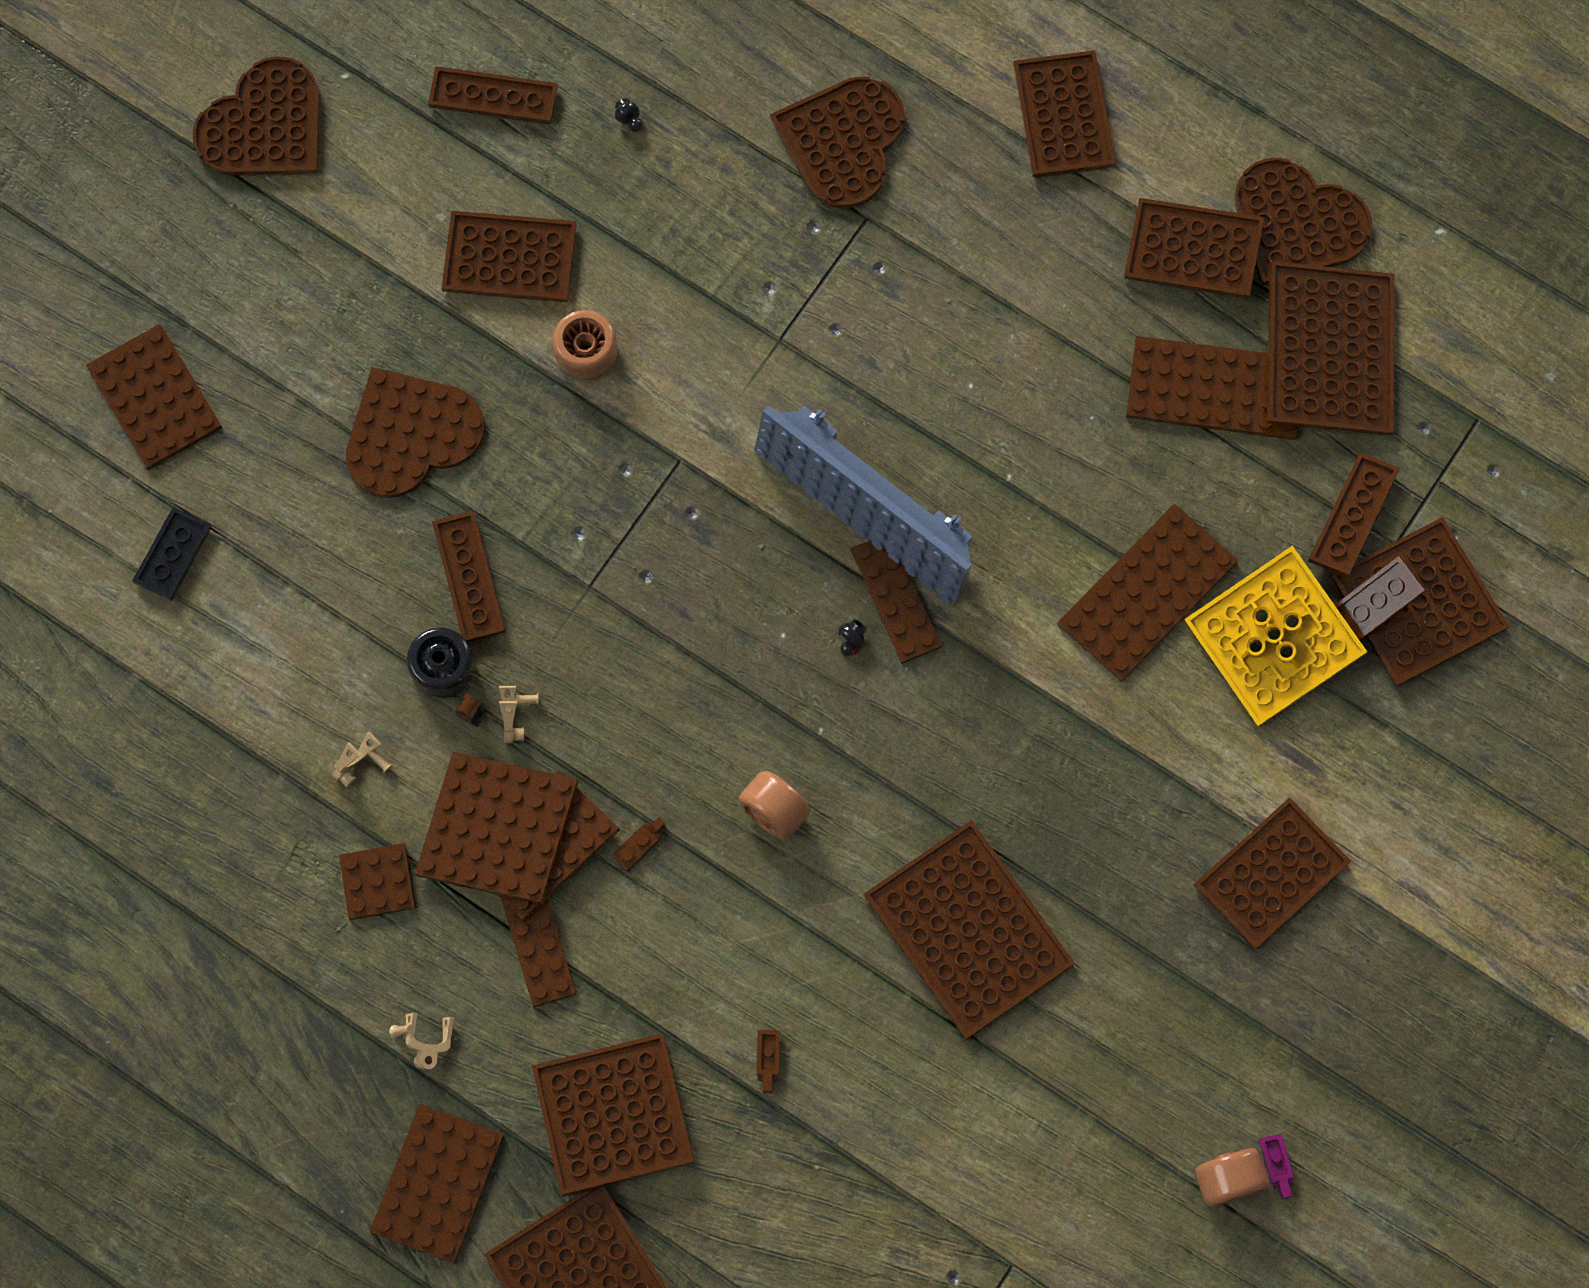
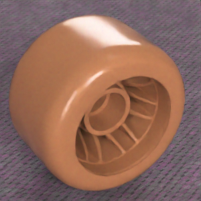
M590 310L575 311L561 319L554 330L552 343L555 358L561 369L568 375L578 379H593L606 373L614 364L618 348L616 334L612 324L603 315ZM584 346H589V347H591V348H589V349H587V350H582V349H581V348L584 347Z
M769 771L759 772L738 798L739 805L743 811L763 830L780 840L789 839L810 813V807L805 799L786 781Z
M1255 1148L1219 1155L1214 1160L1203 1163L1195 1169V1177L1203 1200L1209 1207L1223 1205L1261 1192L1269 1187V1178L1261 1155Z

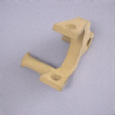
M499 686L502 701H499L504 721V743L524 741V727L513 728L516 705H538V694L515 695L516 686ZM505 690H510L511 694L506 696L504 692Z
M369 731L359 750L350 742L347 743L338 762L334 765L336 769L331 775L337 781L340 780L347 788L356 780V777L349 771L361 762L367 754L383 770V774L393 765H390L375 750L381 743ZM370 739L373 741L372 746L368 743ZM349 750L353 752V755L349 756Z
M417 1013L406 1014V1025L391 1026L389 1034L393 1038L406 1034V1046L418 1051L417 1056L414 1058V1065L423 1070L432 1069L437 1064L438 1053L447 1051L450 1048L454 1017L442 1018L443 1041L437 1045H430L419 1042L414 1037Z

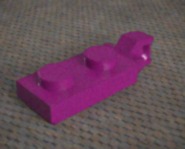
M1282 1134L1259 1139L1258 1141L1273 1189H1279L1281 1199L1290 1198L1292 1193L1289 1185L1294 1184V1176Z

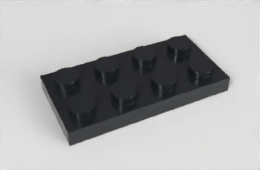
M172 507L132 582L172 601L212 528L211 524Z

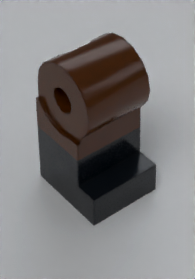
M464 694L460 705L456 708L458 718L478 727L487 710L480 706L481 702Z

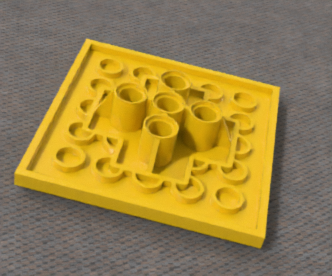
M1293 545L1184 619L1258 727L1368 653ZM1260 612H1266L1268 618L1264 622L1257 621V615ZM1289 618H1298V625L1293 628L1288 627L1287 621ZM1274 629L1280 631V637L1276 640L1269 638V633ZM1254 642L1262 643V649L1259 652L1251 651V645ZM1286 647L1293 649V654L1288 658L1281 656L1282 650Z

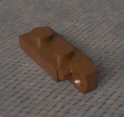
M660 817L651 825L646 822L611 855L612 858L628 872L659 842L658 839L661 837L659 832L666 826L665 822Z
M758 1030L756 1075L758 1076L757 1081H763V1093L772 1094V1082H778L780 1031Z

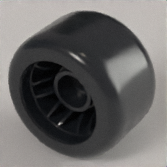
M438 627L422 632L413 640L407 653V667L413 682L422 692L433 697H449L459 693L469 684L474 673V658L470 646L463 636L454 630ZM437 657H445L442 663L434 662Z

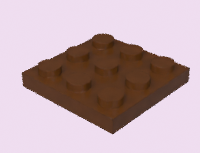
M405 843L339 855L349 920L415 909Z

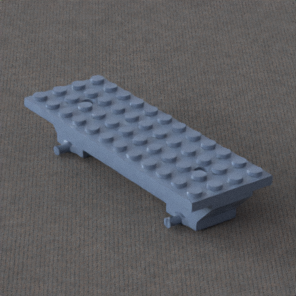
M767 406L761 416L754 448L756 454L761 459H766L770 462L776 471L782 472L789 477V480L794 485H799L803 488L808 496L816 498L826 510L835 513L844 524H849L853 527L859 536L872 540V545L876 549H887L886 552L889 553V558L893 559L896 563H902L909 575L917 577L927 589H932L936 592L941 600L946 603L949 602L954 606L966 586L972 566L968 548L973 536L959 525L961 521L960 516L953 515L952 518H949L939 510L934 516L836 441L838 431L824 420L825 412L822 413L823 410H818L815 414L803 406L800 411L776 412L770 406Z

